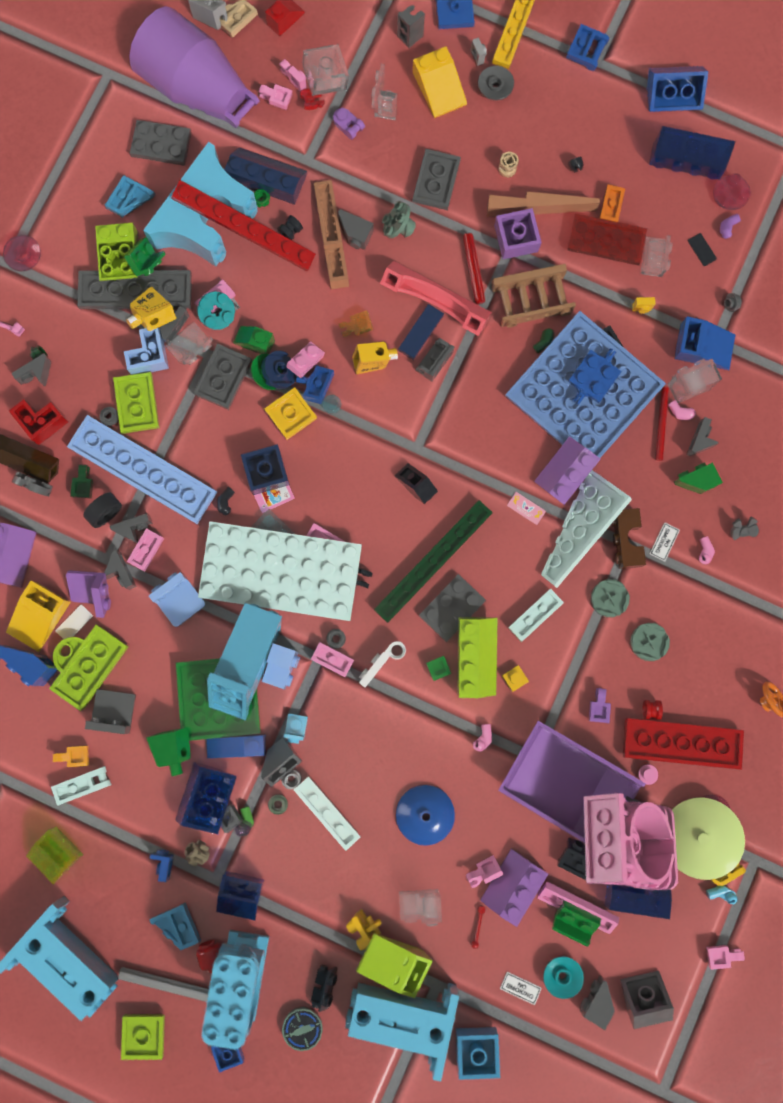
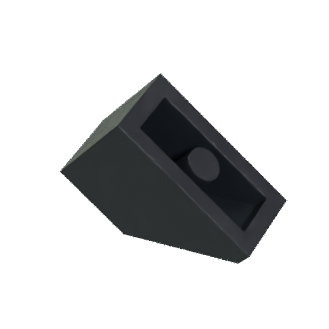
M409 463L395 475L397 480L423 504L438 492L428 476Z

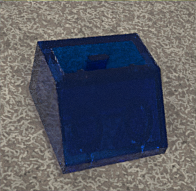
M226 871L222 876L216 912L255 921L265 880Z

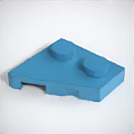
M123 175L106 202L105 207L123 217L155 196V192Z

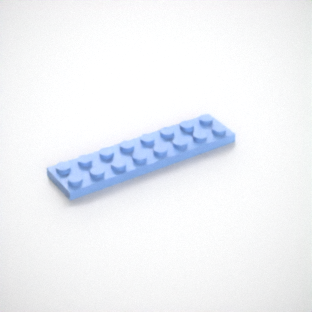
M88 415L67 445L72 451L195 524L199 523L217 494V491Z

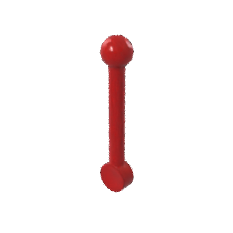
M484 906L478 907L479 916L474 941L471 943L473 949L479 947L478 937L483 914L486 912Z

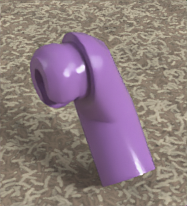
M734 214L721 222L720 233L724 239L732 236V226L740 222L738 214Z

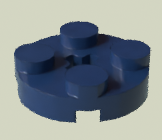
M274 351L263 359L262 374L268 386L286 389L294 384L298 376L286 367L287 363L291 360L288 357V353ZM278 366H280V369H283L284 372L279 373L277 370Z

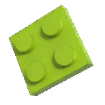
M165 1014L123 1015L121 1060L163 1059Z

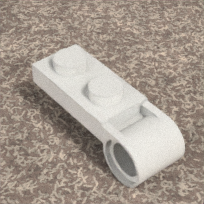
M398 641L393 642L381 655L377 653L371 661L373 666L369 670L365 668L359 676L361 679L359 683L366 688L389 657L395 660L403 658L406 653L404 644ZM398 645L402 648L403 652L400 656L392 654L391 649L393 646Z

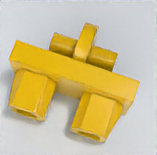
M361 909L346 924V928L351 934L356 931L360 933L361 937L356 940L360 951L367 949L374 933L381 934L378 927L382 922L380 919L374 921L371 915L367 917Z

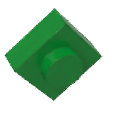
M444 656L426 663L433 681L452 674Z

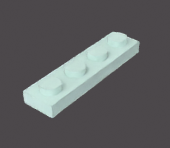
M309 776L294 789L345 851L361 837Z

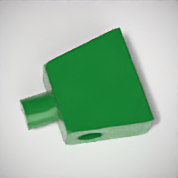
M188 727L160 732L146 737L156 765L158 767L169 766L171 776L182 774L181 762L191 758Z

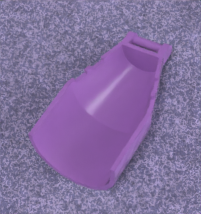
M165 6L156 9L144 20L137 30L129 55L131 69L172 102L187 105L193 110L204 111L207 115L228 122L234 128H237L240 124L239 121L253 106L260 102L259 98L245 87L216 41L174 8ZM245 99L248 100V101L242 106V108L233 116L232 114H233V113L237 110V108L245 101Z

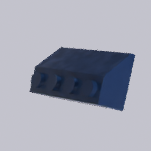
M240 147L230 154L224 169L229 176L246 188L254 191L263 189L271 197L294 205L308 173L306 170Z

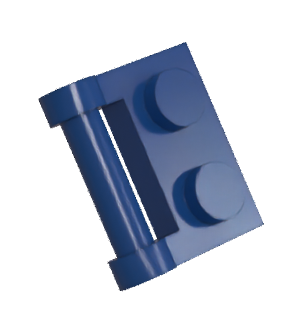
M581 24L566 58L586 66L590 71H595L598 66L597 61L610 38L605 33ZM593 40H597L598 44L592 57H587Z

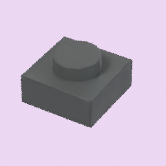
M233 804L228 805L215 816L224 833H229L243 822Z

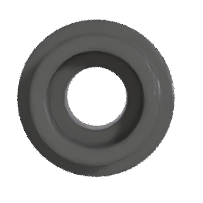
M729 293L724 301V305L729 312H735L742 304L741 297L735 293Z
M106 407L100 412V421L106 426L115 425L119 420L117 410L112 407ZM111 413V418L106 419V415Z
M333 629L327 634L326 640L330 647L337 649L345 644L346 636L343 631ZM335 635L340 637V641L337 643L333 642Z

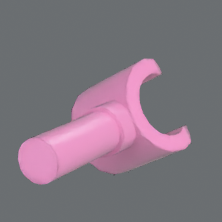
M0 322V327L8 329L18 337L25 331L17 322L13 326Z

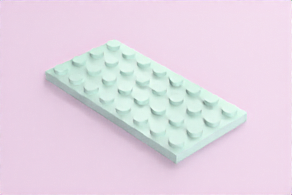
M210 521L198 598L243 605L245 603L256 604L262 608L351 621L362 544Z

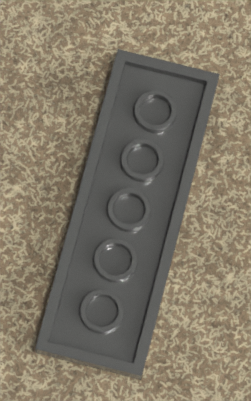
M154 270L153 273L147 276L142 274L138 278L100 281L99 271H79L78 308L131 309L130 303L152 286L172 305L173 309H178L180 306L185 309H191L192 273L190 270Z

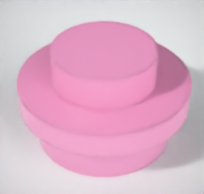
M643 765L638 771V777L642 782L651 785L657 781L658 771L652 765Z

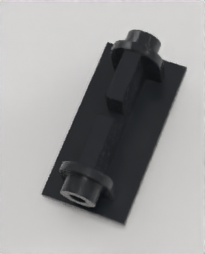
M320 965V968L317 969L315 983L321 985V988H313L310 1002L313 1008L319 1009L318 1012L329 1009L332 1004V991L337 982L336 972L338 967L328 969L327 965Z

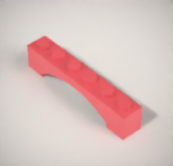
M393 261L386 267L380 283L395 292L399 291L413 295L439 307L463 325L462 328L478 336L485 328L492 313L396 261Z

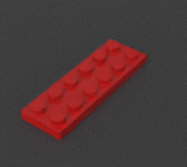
M626 718L623 757L742 770L744 730Z

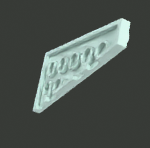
M593 470L588 474L584 482L581 483L579 494L576 500L573 501L562 526L561 535L556 539L554 551L549 555L541 574L556 588L632 500L630 496Z

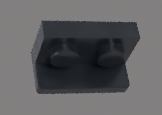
M568 838L567 847L559 858L557 866L586 880L585 845L579 840Z

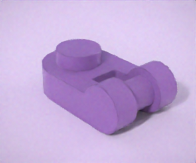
M339 108L333 114V121L336 127L351 140L356 137L358 131H362L365 128L363 121L357 119L346 108Z

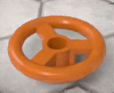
M764 682L762 686L764 696L760 698L762 707L767 712L773 710L776 715L783 718L782 693L773 683Z

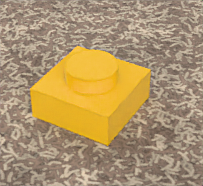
M655 297L636 298L632 304L633 311H639V313L650 312L656 304Z
M519 665L502 675L512 692L529 682Z

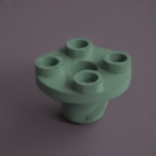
M397 201L390 213L385 214L382 223L384 224L383 233L386 237L392 239L399 234L408 237L414 232L416 223L409 218V205Z

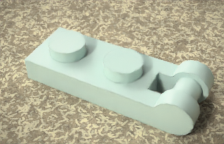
M101 767L52 786L51 789L57 806L112 785L110 779H107L106 767ZM98 776L100 783L95 785L93 777Z

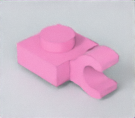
M276 84L273 89L265 85H261L259 89L260 98L264 100L269 99L270 105L287 110L292 97V90Z
M493 855L477 863L478 869L466 874V877L471 887L474 888L483 879L485 884L502 876L503 873Z
M727 945L706 947L709 968L711 970L731 968L730 961L745 960L744 952L741 949H731L729 951Z

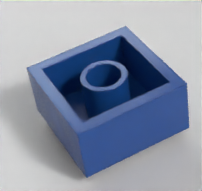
M211 1046L219 1072L244 1063L245 1058L241 1047L229 1049Z

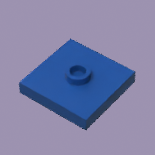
M436 0L439 29L474 27L472 0Z

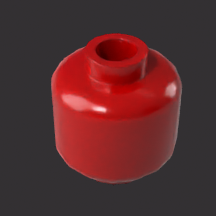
M208 940L199 945L196 957L201 970L212 973L214 962L221 948L219 942Z

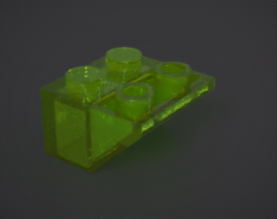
M57 827L49 829L26 855L53 885L83 856Z

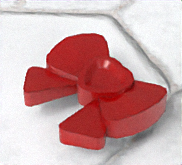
M312 89L300 91V97L305 102V110H314L324 106L325 100L315 101L316 98L322 97V92L318 90L313 91Z

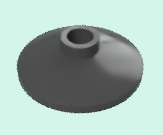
M490 66L480 74L478 87L486 98L502 100L513 91L514 78L506 68Z

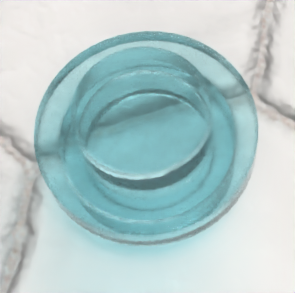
M335 395L325 397L322 403L323 409L329 414L337 413L341 408L340 399Z

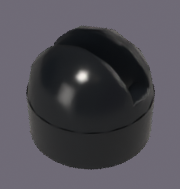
M577 157L570 160L568 165L572 172L577 173V168L580 171L583 169L584 162L582 157Z

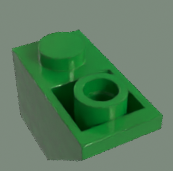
M705 462L694 467L695 471L691 473L688 470L678 475L679 478L674 481L676 486L698 494L709 491L723 483L714 464L706 465Z

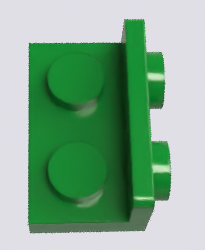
M144 237L132 247L124 258L136 276L142 274L147 276L154 272L153 268L162 263L161 259L166 253L164 251L156 253L147 237Z
M564 901L555 913L552 929L588 947L591 937L601 925L602 919Z

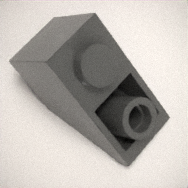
M599 976L598 979L592 982L589 996L585 997L581 1002L580 1012L584 1018L606 1030L615 1010L608 983L602 976Z

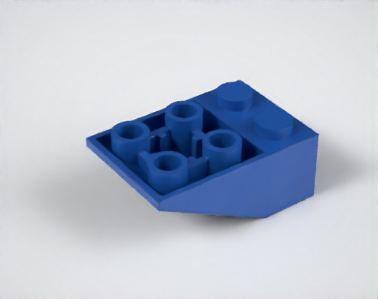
M687 316L680 324L674 359L730 370L736 334L706 320Z
M0 645V660L3 659L7 663L6 667L13 673L17 672L21 676L20 680L27 686H44L58 672L54 663L45 655Z

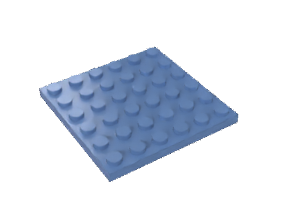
M579 311L505 394V397L561 445L570 436L601 458L666 383L585 314ZM612 348L613 351H616V354L610 362L622 372L599 403L589 397H584L580 405H577L572 400L578 394V390L568 380L590 350L604 357L608 350Z

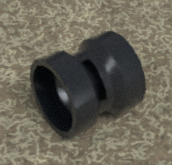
M290 215L286 219V223L281 224L277 230L284 237L293 240L294 235L303 230V226L294 216Z

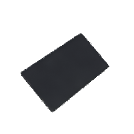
M701 233L688 240L703 266L717 260V257Z

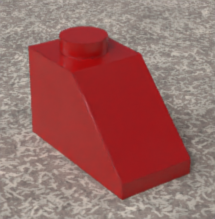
M277 0L265 11L267 25L279 37L305 14V11L293 0Z

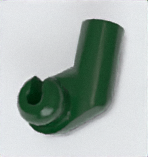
M551 328L545 329L542 332L540 341L533 345L537 353L552 343L554 331Z

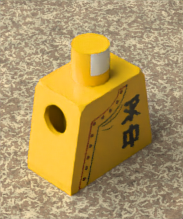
M151 286L130 303L133 315L126 319L131 329L141 324L146 330L152 331L175 320L176 316L172 305Z
M386 342L357 344L352 355L356 374L384 369L389 360L398 358L397 349H387Z

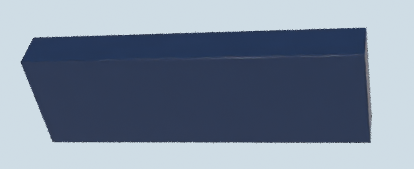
M428 304L398 348V351L414 360L443 318L444 313Z

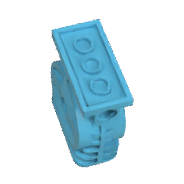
M235 930L229 931L227 944L223 943L213 966L202 1028V1038L206 1044L238 1049L244 1044L246 1037L249 1036L252 1023L256 1019L269 936Z

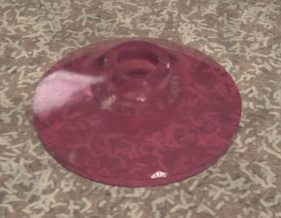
M19 235L11 238L6 243L3 257L10 268L16 271H27L35 267L39 262L41 249L37 241L32 237Z

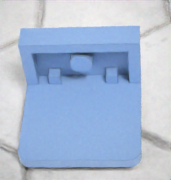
M181 572L170 575L165 584H159L154 587L149 595L152 602L160 607L175 627L180 626L205 607L204 600L198 598V592Z

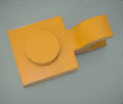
M89 746L67 747V753L53 754V762L67 761V767L89 766Z

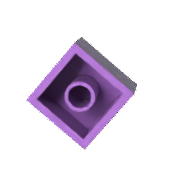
M533 208L496 216L494 227L502 259L539 251L541 239Z

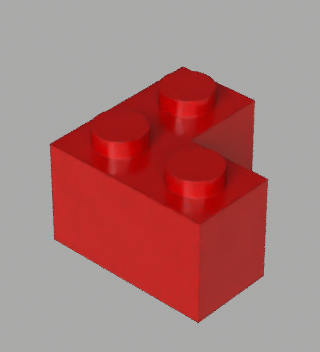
M23 399L9 410L10 414L29 438L38 445L69 423L52 402L36 412Z

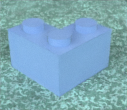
M159 327L152 331L140 329L142 348L124 351L129 373L134 375L169 369L164 340L162 339Z
M273 643L266 661L268 665L262 682L282 689H286V686L290 687L294 677L291 675L293 667L297 668L300 660L298 652Z

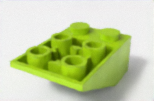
M122 223L95 226L99 280L138 278L124 258L138 242V231L134 224Z
M374 933L356 971L399 994L415 998L433 960L420 948Z

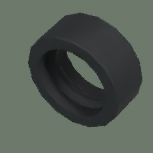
M111 492L105 493L90 503L84 511L83 517L92 527L99 528L117 515L122 504Z

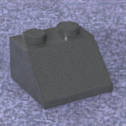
M659 971L620 979L627 1012L633 1029L673 1020L674 1007Z

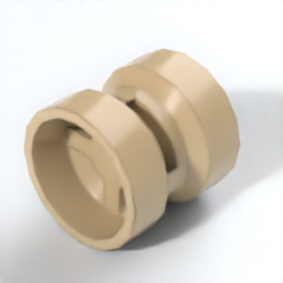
M509 151L501 156L498 170L503 177H512L516 173L519 159L515 153Z

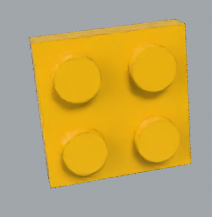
M295 387L264 408L286 440L317 419L315 413Z

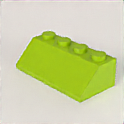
M458 617L457 695L459 698L496 695L497 617Z

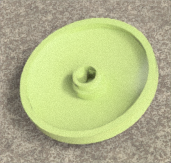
M696 797L682 801L672 809L675 821L677 869L696 879L711 880L728 874L737 866L744 852L745 835L738 817L730 808L714 799Z

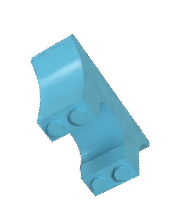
M208 142L181 178V181L253 219L258 211L254 192L225 172L220 165L215 146ZM174 188L143 230L148 241L156 250L169 247L185 249L217 266L226 257V249L221 236L213 227L206 225L208 218L171 199Z

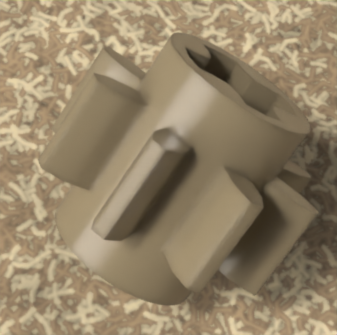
M199 839L197 843H189L185 849V859L188 860V864L194 867L197 864H204L210 855L209 847Z

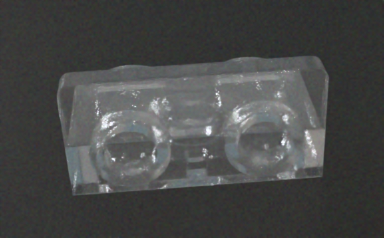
M667 235L665 239L646 237L644 239L640 274L663 277L665 272L669 271L671 260L668 257L673 247V242H670V235Z

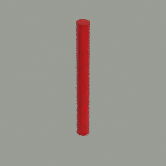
M665 386L661 389L655 458L657 461H663L669 395V387Z

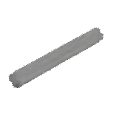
M121 967L118 974L119 980L205 1002L208 1000V988Z

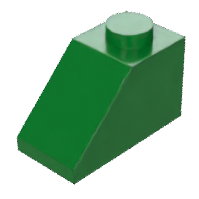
M240 326L233 343L258 354H270L275 339L273 333L256 326Z

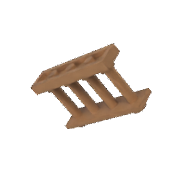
M566 264L493 278L491 284L492 291L501 294L506 314L505 317H502L501 327L507 326V328H511L518 323L557 315H570L576 304L575 302L567 304L562 279L567 272ZM551 280L555 283L560 305L549 307L543 284ZM532 284L537 287L542 309L531 311L526 286ZM516 288L519 290L524 313L513 315L508 295L509 289Z

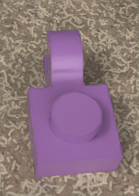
M596 688V702L590 701L589 721L610 723L611 703H605L606 689Z

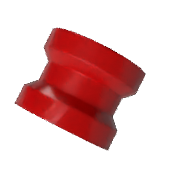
M650 700L643 701L642 712L644 719H662L663 705L661 700H656L655 702H650Z

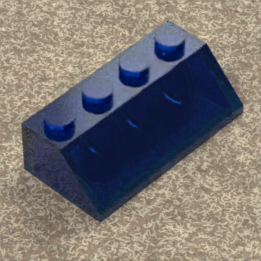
M662 126L653 144L649 165L656 168L672 169L675 172H686L693 176L700 175L709 179H720L726 171L735 141Z

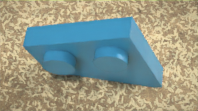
M186 903L149 919L152 925L156 924L163 931L162 934L171 939L180 950H184L201 941Z

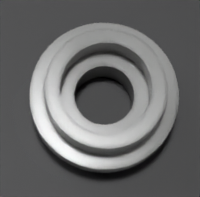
M292 769L281 779L283 786L287 789H295L301 783L300 773ZM288 777H295L293 781H288Z

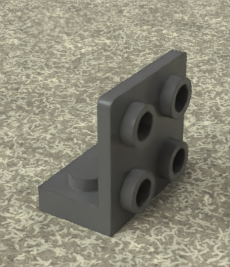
M98 689L95 696L92 720L86 721L85 729L130 734L136 695Z

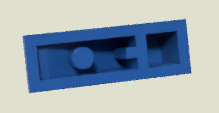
M266 735L206 739L207 758L266 755Z

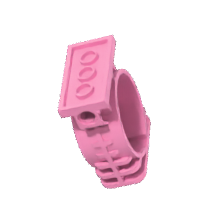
M620 793L584 797L586 883L628 885L648 890H670L676 887L678 883L675 821L672 809L650 802H626L624 795Z

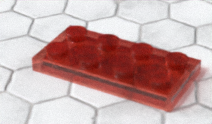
M575 213L567 251L639 266L647 228Z

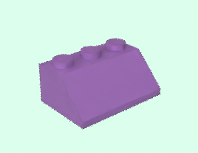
M569 436L534 482L565 505L600 461V458Z
M0 522V583L22 588L37 532Z
M510 849L500 866L503 875L491 881L480 901L500 917L517 927L548 873L513 849Z

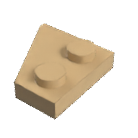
M246 0L226 5L228 18L227 21H224L222 15L220 16L221 29L233 38L258 15L257 9Z

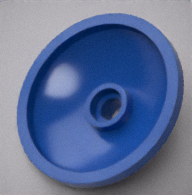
M419 785L409 789L399 800L396 809V821L399 830L409 841L418 845H433L442 841L450 833L455 820L454 806L449 796L441 789L432 785ZM424 813H428L430 815L428 820H424L422 818V815Z

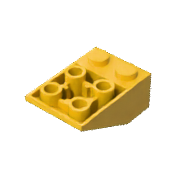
M30 581L18 601L6 633L40 652L71 602L45 586Z

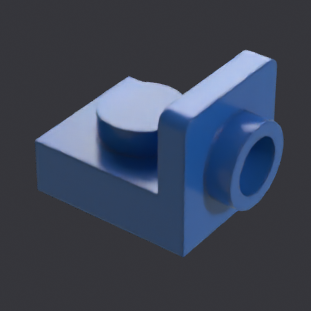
M158 849L150 854V859L161 860V863L157 865L156 875H159L158 881L167 882L171 877L174 855L168 854V850Z

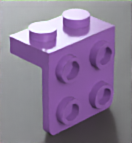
M67 571L66 579L71 601L93 603L96 617L104 618L107 610H110L111 607L106 574Z

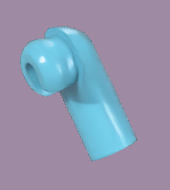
M725 885L706 890L709 900L721 897L729 904L737 902L736 893Z

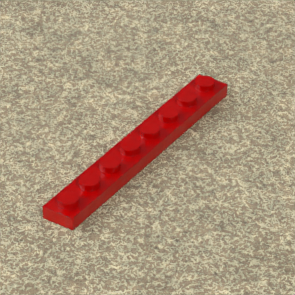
M179 180L172 194V200L305 271L309 270L316 253L181 180Z

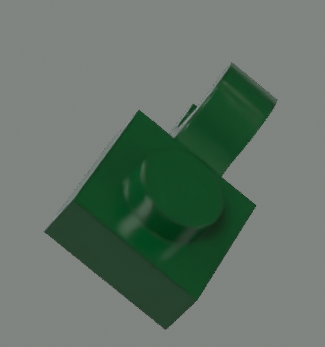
M79 465L78 478H72L71 497L92 499L93 480L88 479L90 467H87V465Z

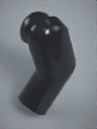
M227 487L217 499V510L225 516L231 512L228 500L235 494L230 487Z

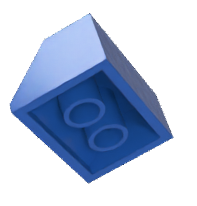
M703 66L649 68L647 81L649 111L703 110L709 71Z

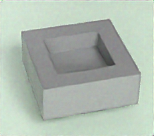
M479 37L473 39L471 44V53L477 66L484 64L485 55H487L486 47L484 44H481Z

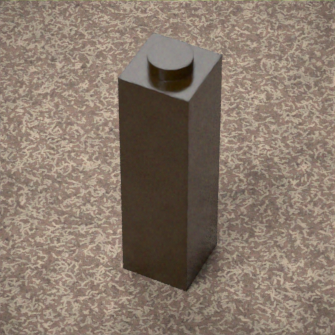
M0 434L1 464L48 484L58 474V458Z

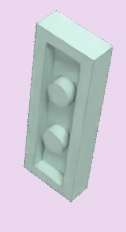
M549 589L508 629L522 642L564 602L552 589Z

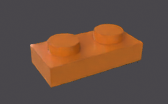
M607 185L599 217L600 222L617 225L626 188Z

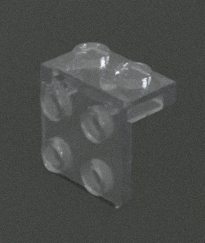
M192 322L165 347L180 364L191 365L198 359L196 356L202 351L204 353L212 346L211 342L213 339L206 336L196 323Z

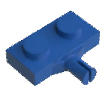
M316 365L314 372L309 377H297V383L306 385L303 399L322 404L334 377V370Z

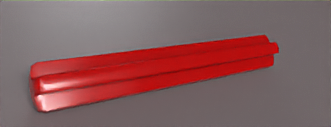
M466 233L463 235V242L476 304H482L485 302V295L472 233Z

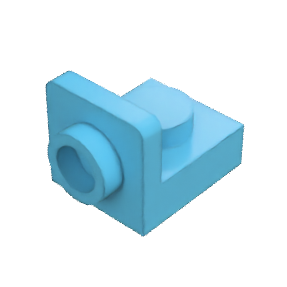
M288 714L284 738H288L287 742L299 744V740H304L307 716Z

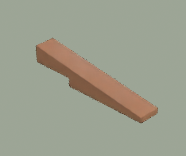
M332 180L314 182L331 289L349 287Z
M528 191L525 198L489 195L486 217H495L533 208L534 214L590 212L597 210L600 198Z

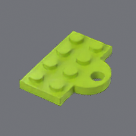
M97 624L85 640L79 637L63 639L57 644L53 652L54 665L61 673L49 689L79 711H83L129 646ZM67 645L71 651L68 656L64 657L61 654V649Z

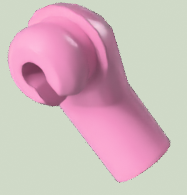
M676 400L668 404V407L677 419L691 420L696 415V411L693 408H681Z
M706 536L699 540L703 547L699 556V561L702 564L710 563L715 554L709 537Z
M491 724L481 725L482 735L473 743V748L476 751H483L492 743Z

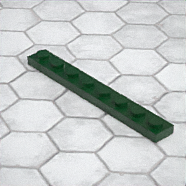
M478 500L382 600L374 611L389 623L493 512Z

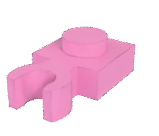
M284 59L279 64L282 67L280 71L289 78V81L299 91L307 89L304 73L301 70L298 71L294 66L291 67L288 61Z

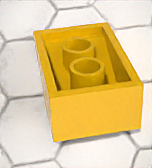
M446 46L413 59L412 73L434 118L467 105L454 61Z

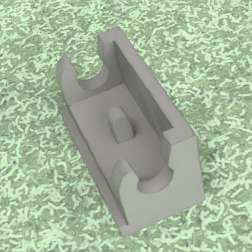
M188 0L194 19L217 30L221 28V15L223 20L227 21L225 1Z

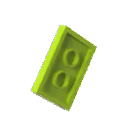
M147 372L114 377L120 432L125 434L160 428L152 373Z

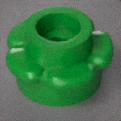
M263 189L255 191L254 196L257 207L268 206L270 203L269 193Z

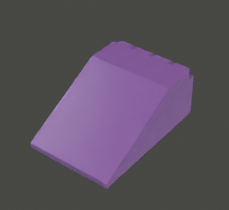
M537 721L498 791L585 843V796L620 793L624 795V798L628 796L634 800L640 787H644L646 783L542 722Z

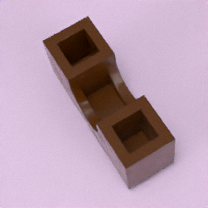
M640 508L623 509L611 524L615 530L613 544L617 547L615 562L619 565V569L643 567L646 565L644 546H634L628 540L630 530H638L642 527Z

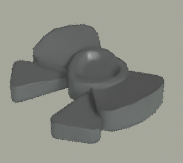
M752 516L749 518L747 526H742L740 518L734 521L730 532L733 540L745 536L756 537L759 533V528L756 524L758 521Z

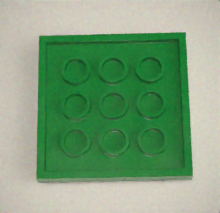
M220 658L176 663L180 728L188 727L189 741L261 734L257 689L250 703L249 714L246 720L209 707L207 679L210 672L214 674Z

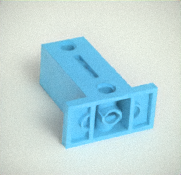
M244 604L214 674L210 672L207 679L210 708L243 720L247 719L249 706L267 665L266 661L273 643L276 644L281 632L282 616L272 610L266 611L256 604Z
M63 896L51 904L0 961V974L6 969L10 971L20 963L82 1021L86 1015L90 1018L117 988L116 981L118 980V975L59 920L67 911L65 906L70 902Z
M358 983L357 989L353 988L350 1007H352V1010L348 1009L345 1028L348 1029V1036L429 1056V1071H432L433 1080L441 1081L459 1000L457 985L448 983L447 989L444 988L443 1003L421 997L412 998L392 990Z

